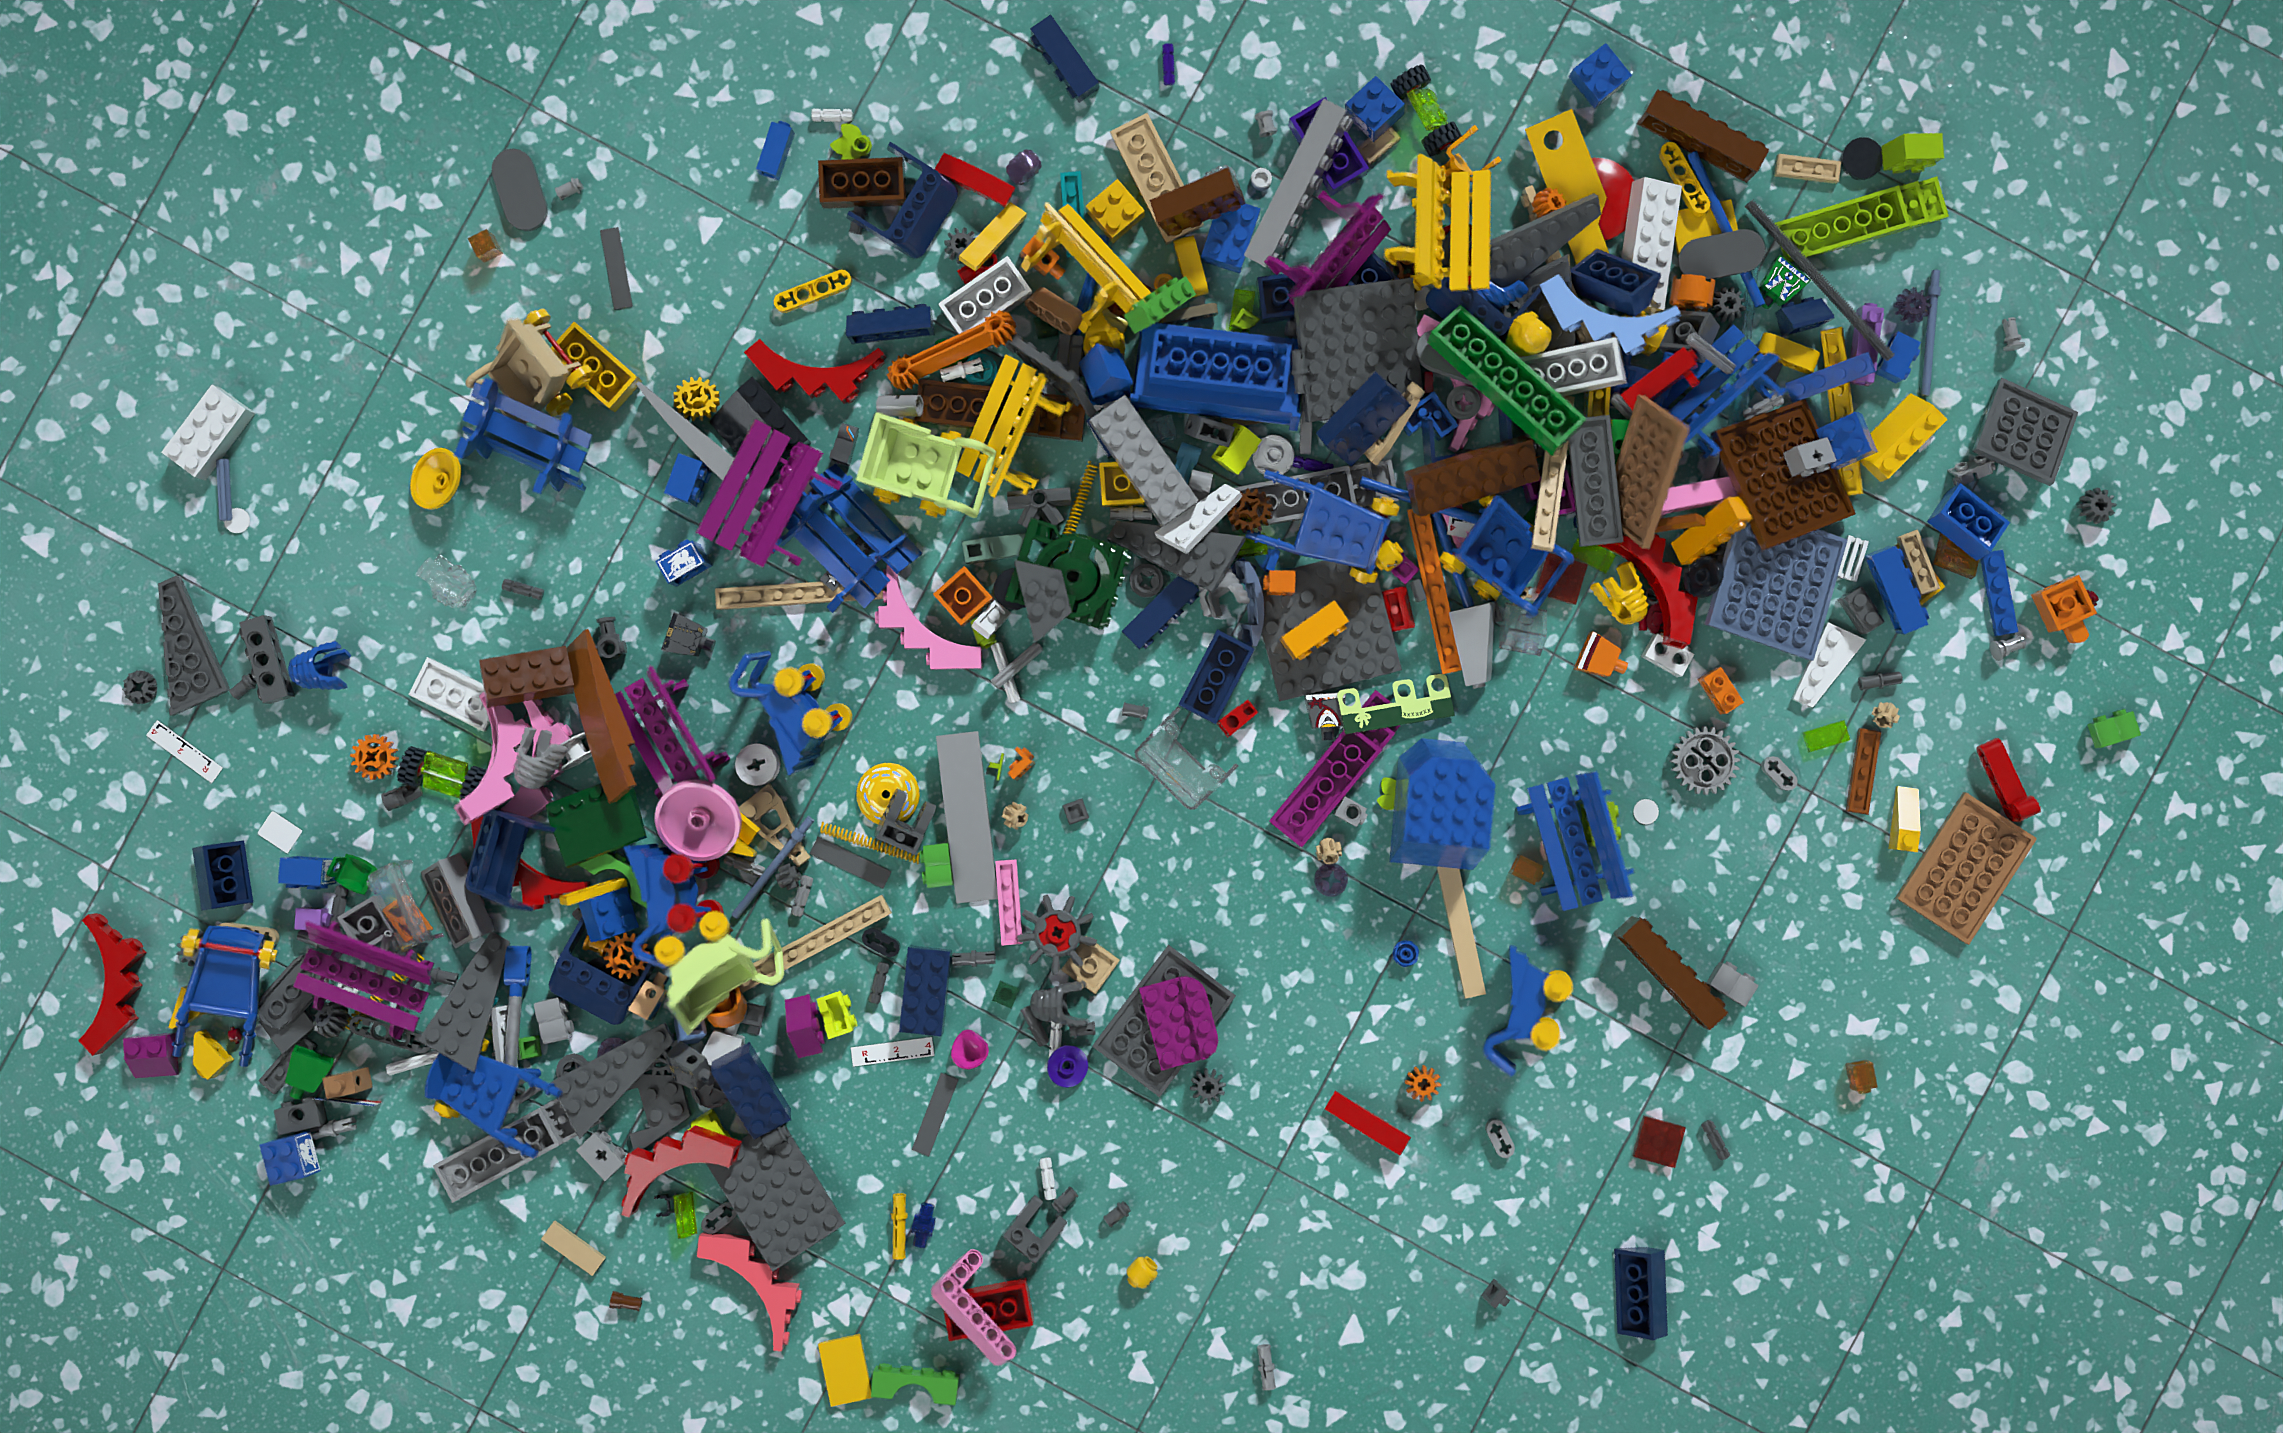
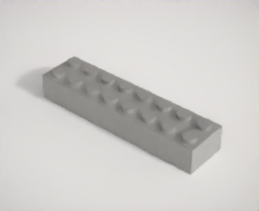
M1323 99L1244 256L1267 268L1269 267L1264 261L1268 256H1273L1280 261L1283 260L1282 253L1285 247L1289 248L1293 241L1292 234L1295 228L1298 229L1303 221L1301 216L1304 210H1308L1313 201L1311 197L1314 191L1320 188L1323 182L1321 177L1324 171H1328L1333 162L1331 158L1334 152L1340 149L1343 143L1341 138L1344 132H1348L1352 126L1353 115L1347 110Z

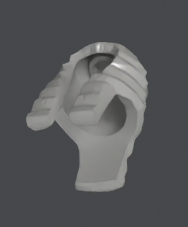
M1229 567L1214 594L1209 592L1207 596V590L1201 587L1198 588L1200 590L1201 609L1206 617L1221 618L1222 612L1219 597L1230 590L1235 595L1238 603H1250L1247 591L1243 590V585L1240 584V580L1236 578V575L1232 573L1231 567Z
M526 727L520 741V747L517 750L518 755L514 763V777L523 787L538 789L543 785H547V781L551 780V775L555 774V770L559 768L561 759L565 757L569 748L558 744L549 745L552 732L541 730L535 748L536 758L529 757L526 753L529 750L536 729Z

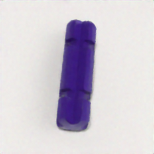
M1166 43L1162 45L1163 74H1165L1163 75V81L1165 86H1172L1175 84L1174 55H1172L1174 54V45Z
M1297 455L1294 457L1292 464L1295 468L1301 469L1303 467L1304 470L1312 472L1334 468V465L1326 462L1324 464L1323 461L1310 458L1303 459L1302 456Z

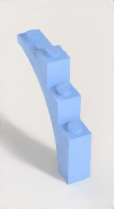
M1559 274L1540 284L1545 297L1565 332L1568 330L1573 332L1579 329L1581 323L1584 322L1594 342L1613 338L1611 335L1615 334L1627 355L1632 354L1634 356L1644 350L1643 346L1647 345L1643 338L1647 335L1648 338L1654 336L1659 332L1660 327L1667 325V327L1672 326L1682 316L1677 306L1664 312L1644 317L1609 315L1579 300L1567 287Z

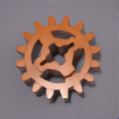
M373 734V737L365 735V740L358 739L359 746L352 747L356 753L350 754V757L355 758L351 765L358 766L355 772H363L362 777L367 778L369 776L370 780H376V777L384 779V774L391 775L390 768L397 767L393 763L394 760H399V757L394 756L398 749L391 748L394 742H387L388 737L382 736L380 738L379 734ZM372 743H378V744H380L381 746H377V747L375 748L374 746H371L370 744H372ZM373 753H377L375 756L376 761L372 760L374 758ZM374 766L375 768H378L379 770H378V771H371V770H369V768H372V767Z
M624 933L622 939L616 935V942L609 941L608 943L611 945V948H605L604 950L609 953V956L604 957V960H609L610 962L606 967L614 968L611 972L612 974L619 972V978H623L624 974H627V978L631 979L632 973L639 976L638 970L644 971L646 968L644 963L647 962L640 961L637 964V958L633 954L632 948L628 947L625 943L626 941L634 943L636 934L633 933L629 938L628 934ZM643 944L641 950L651 955V952L645 950L649 944ZM618 946V955L617 957L613 958L614 951ZM625 950L632 952L633 955L630 956L631 962L628 959L623 960ZM626 964L630 970H623L618 965Z

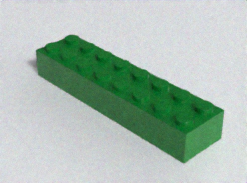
M1461 305L1431 332L1427 343L1551 456L1581 429L1587 418Z

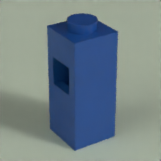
M771 121L756 167L760 175L780 180L795 134L790 124L783 121H778V123Z

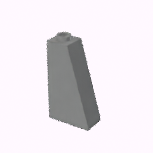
M1494 602L1449 612L1465 685H1472L1473 689L1486 686L1485 682L1491 680L1495 619Z

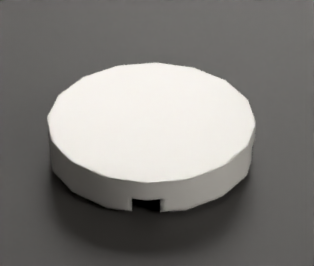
M1269 435L1262 438L1258 449L1252 456L1254 466L1263 475L1266 470L1275 473L1279 471L1281 475L1285 474L1294 461V451L1289 441L1279 435Z

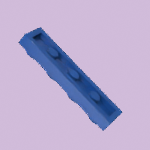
M1869 352L1785 383L1791 402L1795 403L1876 371Z
M2003 550L1992 551L1980 558L1994 636L2018 632L2004 553Z

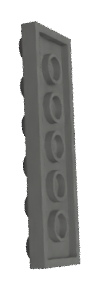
M1610 415L1585 417L1587 419L1581 429L1568 440L1579 547L1622 543L1623 533Z

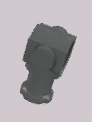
M615 617L596 619L600 626L601 636L598 637L599 642L595 646L600 657L617 659L627 653L626 642L621 641L619 634L615 632ZM609 644L615 646V651L611 655L607 653Z

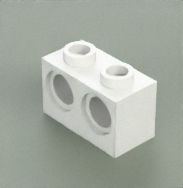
M1664 633L1654 634L1641 657L1676 677H1682L1695 654L1690 652L1688 646L1684 649L1664 645L1662 644ZM1657 643H1661L1664 647L1662 654H1658L1655 651ZM1676 653L1682 657V662L1679 665L1673 660Z

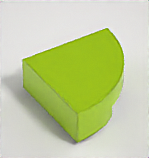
M1242 308L1231 324V327L1238 330H1247L1254 327L1260 319Z

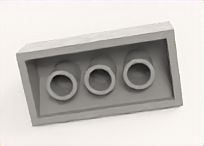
M460 853L439 860L420 872L455 949L495 930L493 920L484 907L483 898L466 888L467 863Z

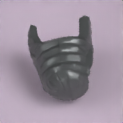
M1074 981L1066 984L1062 983L1047 990H1035L1030 1000V1009L1033 1015L1041 1021H1053L1056 1024L1059 1023L1069 1027L1087 1026L1089 1024L1088 1018L1070 1016L1067 1008V992L1080 991L1086 988L1087 983L1085 981Z

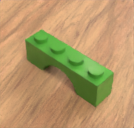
M609 852L578 864L593 875L600 874L607 869H615L622 872L630 883V898L647 908V901H642L641 889L631 864L626 861L627 858L618 852H615V854Z
M882 1363L879 1366H875L873 1371L871 1397L892 1399L899 1388L908 1384H917L930 1392L934 1403L956 1405L960 1374H955V1371L952 1370L934 1372L932 1368L914 1370L911 1366L895 1368L891 1364Z

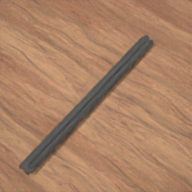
M1754 199L1746 204L1745 208L1782 246V249L1789 254L1803 272L1805 271V274L1835 304V307L1837 306V309L1846 316L1847 320L1853 324L1865 340L1876 349V352L1878 351L1885 361L1890 360L1895 353L1890 351L1891 349L1885 345L1886 343H1883L1884 341L1876 335L1877 333L1874 334L1875 331L1871 327L1868 328L1869 325L1867 326L1866 321L1863 322L1864 319L1861 320L1862 317L1860 318V315L1854 312L1855 310L1851 308L1852 306H1849L1850 304H1847L1848 302L1844 300L1845 298H1842L1843 296L1840 297L1841 294L1837 290L1834 291V286L1832 284L1829 285L1830 282L1827 283L1828 280L1826 281L1825 277L1820 275L1821 273L1817 271L1818 269H1815L1816 267L1810 263L1811 261L1808 262L1809 259L1805 255L1802 256L1803 253L1799 252L1800 249L1797 250L1798 247L1796 248L1792 244L1793 241L1790 242L1791 240L1787 238L1788 236H1785L1786 234L1783 235L1784 232L1780 231L1781 228L1778 229L1779 226L1777 224L1774 225L1775 222L1772 223L1773 221L1769 219L1770 216L1767 217L1768 215L1764 213L1765 211H1762L1763 209L1760 210L1761 207L1757 206L1758 203L1755 204L1756 201Z

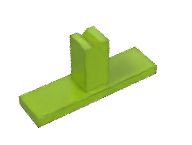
M1001 753L1000 764L989 762L990 768L998 769L997 780H1000L1004 753Z

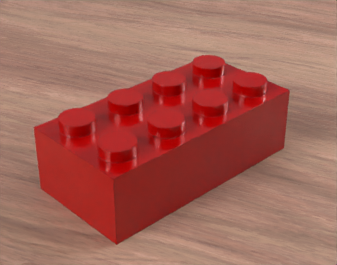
M1027 1278L964 1289L1001 1331L1033 1326L1034 1314ZM943 1309L949 1342L969 1338Z

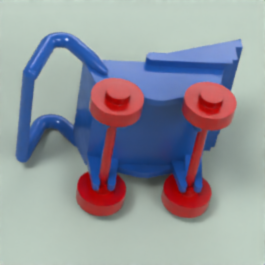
M658 843L626 846L624 849L640 886L642 901H647L649 926L634 941L632 946L633 954L641 961L664 969L669 968V966L661 964L656 956L643 952L641 946L652 935L661 934L658 939L659 942L665 937L672 936L675 932H688L694 928L696 922L700 924L703 916L709 912L717 911L724 914L721 904L713 899L703 900L696 906L699 891L694 875L702 879L715 876L720 867L719 859L716 858L708 861L690 860L683 854L673 855L668 847H659Z

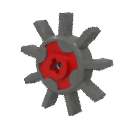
M1048 894L1043 895V905L1046 913L1040 918L1031 911H1023L1022 916L1035 924L1034 933H1023L1017 936V942L1034 941L1038 948L1028 961L1030 965L1036 963L1044 954L1052 957L1051 970L1053 975H1057L1060 969L1059 958L1067 955L1077 967L1083 966L1084 963L1075 952V948L1078 943L1095 946L1097 940L1092 937L1082 936L1080 926L1089 923L1094 918L1092 913L1085 914L1079 919H1075L1070 914L1075 897L1070 896L1062 911L1054 910ZM1055 929L1057 932H1062L1059 939L1057 936H1052Z

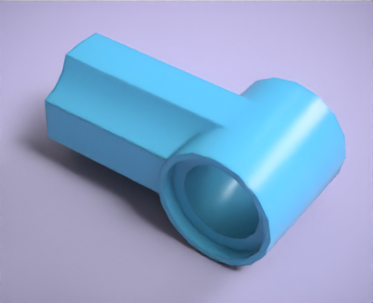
M1182 442L1176 457L1175 467L1188 484L1202 449Z

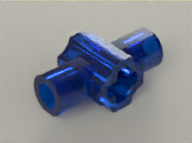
M922 1202L919 1214L915 1213L911 1233H915L912 1244L915 1247L926 1248L928 1236L932 1237L936 1218L933 1217L935 1205Z

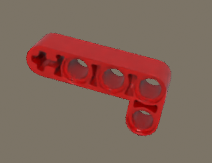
M1995 738L1977 746L1978 756L2007 818L2010 821L2021 822L2040 813L2041 808L2036 798L2026 795L2002 741L1999 738Z

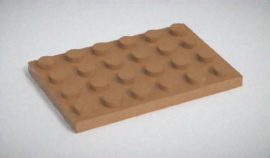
M1638 395L1615 469L1622 532L1640 547L1650 548L1658 521L1661 518L1665 500L1668 497V491L1674 478L1678 461L1681 457L1684 442L1688 436L1689 427L1646 396Z
M1963 792L1895 898L1963 943L1969 945L2037 838L1973 796Z

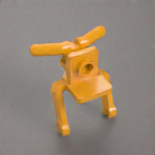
M1476 125L1472 126L1462 137L1447 148L1446 153L1450 159L1441 166L1445 172V181H1443L1445 194H1451L1449 189L1451 188L1452 172L1469 171L1470 182H1473V172L1459 153L1453 155L1452 151L1479 130ZM1498 156L1481 170H1490L1502 160Z

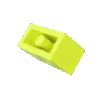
M1234 423L1232 426L1235 429L1229 447L1219 445L1211 458L1227 471L1239 475L1246 467V463L1251 455L1258 449V445L1262 440L1245 426Z

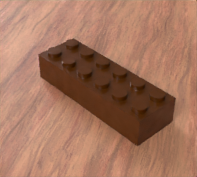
M1657 89L1636 123L1667 141L1674 142L1680 148L1690 153L1697 151L1701 159L1746 183L1759 171L1770 150L1762 142L1747 138V135L1742 131L1732 130L1725 122L1716 121L1710 118L1708 113L1693 109L1688 102L1673 98L1665 90L1660 91Z
M1524 435L1404 472L1412 510L1420 517L1540 480L1533 441Z
M1631 916L1613 934L1699 1026L1711 1030L1728 1014L1725 1010L1726 1004L1719 997L1711 995L1710 991L1712 989L1704 981L1701 982L1695 977L1697 973L1689 965L1686 966L1681 962L1683 958L1674 949L1671 950L1666 946L1668 942L1660 934L1657 935L1651 930L1653 926L1645 918Z

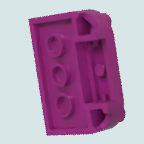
M1180 976L1139 987L1161 1071L1198 1060H1205L1215 1053L1218 1046V1034L1206 990L1201 982L1193 977Z

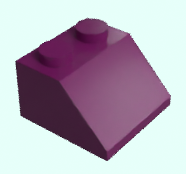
M176 1033L137 1035L123 1038L124 1060L135 1078L179 1075L178 1057L172 1055L174 1048L172 1042L175 1041Z

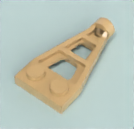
M1411 382L1406 392L1402 394L1411 406L1392 424L1387 436L1384 439L1379 438L1364 453L1376 466L1390 451L1418 405L1420 398L1425 393L1414 382Z
M768 783L738 808L743 815L760 828L758 834L781 851L784 845L776 838V834L784 828H787L791 834L795 826L783 799L772 785ZM771 809L777 811L781 820L780 826L774 830L768 829L761 823V817ZM802 841L798 842L788 854V857L793 860L797 868L811 858L805 850Z

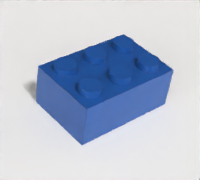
M1244 204L1240 209L1225 212L1219 218L1212 220L1201 254V261L1240 274L1246 258L1244 254L1251 242L1261 208Z
M1961 483L1946 492L1927 521L1976 561L1992 551L2010 523Z

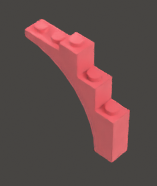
M702 1232L699 1235L697 1257L713 1260L730 1267L742 1275L755 1288L770 1316L773 1330V1351L782 1352L785 1345L789 1344L790 1332H786L787 1324L791 1323L792 1311H789V1309L794 1310L802 1300V1290H799L800 1283L775 1281L779 1276V1268L772 1272L765 1259L751 1258L756 1252V1244L753 1243L751 1236L723 1233L708 1234Z

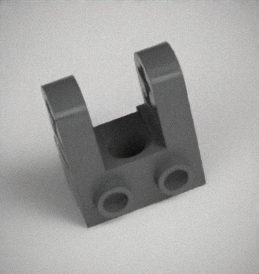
M897 788L875 830V835L877 839L915 855L934 815L936 805L925 801L913 825L906 824L897 820V817L905 803L907 792Z
M1036 1195L1028 1201L1001 1234L1005 1240L1035 1264L1067 1224L1064 1218L1060 1215L1057 1216L1040 1238L1025 1227L1043 1203Z

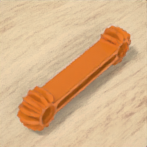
M1000 310L996 314L991 312V316L984 317V323L913 356L905 354L903 357L898 355L896 361L891 360L892 366L887 367L889 372L887 377L897 389L900 388L903 391L907 388L912 389L914 384H919L918 379L991 345L997 348L1001 344L1006 346L1008 340L1012 341L1011 336L1017 334L1015 330L1017 327L1016 322L1007 312L1003 313Z

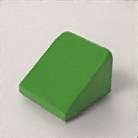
M539 1035L519 1038L518 1060L542 1056Z

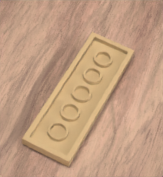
M1148 113L1110 131V135L1165 244L1167 245L1173 242V240L1203 227L1204 224L1202 222L1198 227H1189L1182 230V233L1179 235L1167 236L1156 222L1149 200L1182 187L1184 184Z

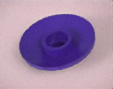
M1061 1046L1048 1059V1075L1060 1087L1076 1086L1087 1074V1057L1076 1046ZM1065 1061H1068L1067 1068L1062 1067Z

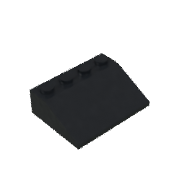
M753 377L739 387L709 421L736 453H738L755 419L772 427L762 445L763 448L766 446L774 429L790 437L781 455L787 461L791 457L792 448L798 442L808 446L811 444L810 440ZM759 451L754 463L750 468L751 470H753V468L755 467L762 452ZM778 461L769 480L773 478L785 464Z

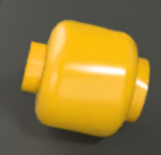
M1390 540L1381 543L1376 558V566L1381 571L1383 569L1388 572L1402 563L1403 557L1401 554L1404 550L1397 541L1394 544Z
M1147 1256L1145 1258L1137 1257L1126 1270L1128 1283L1134 1288H1147L1158 1275L1156 1263Z

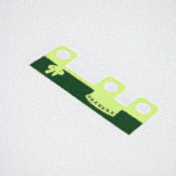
M1437 674L1427 677L1426 681L1430 697L1416 699L1414 685L1411 680L1395 681L1392 685L1395 703L1361 708L1359 693L1356 689L1340 690L1337 697L1345 734L1455 716L1446 675ZM1439 678L1443 680L1444 689L1437 692L1433 690L1431 683L1434 679ZM1401 684L1408 685L1411 690L1409 696L1401 697L1397 691L1398 686ZM1351 693L1355 696L1356 701L1353 706H1346L1343 703L1342 698L1344 694Z

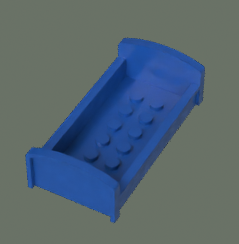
M1154 323L1139 331L1137 360L1130 403L1137 413L1139 408L1283 424L1289 425V430L1297 431L1301 413H1299L1301 394H1295L1294 375H1291V370H1293L1291 351L1299 350L1298 339Z

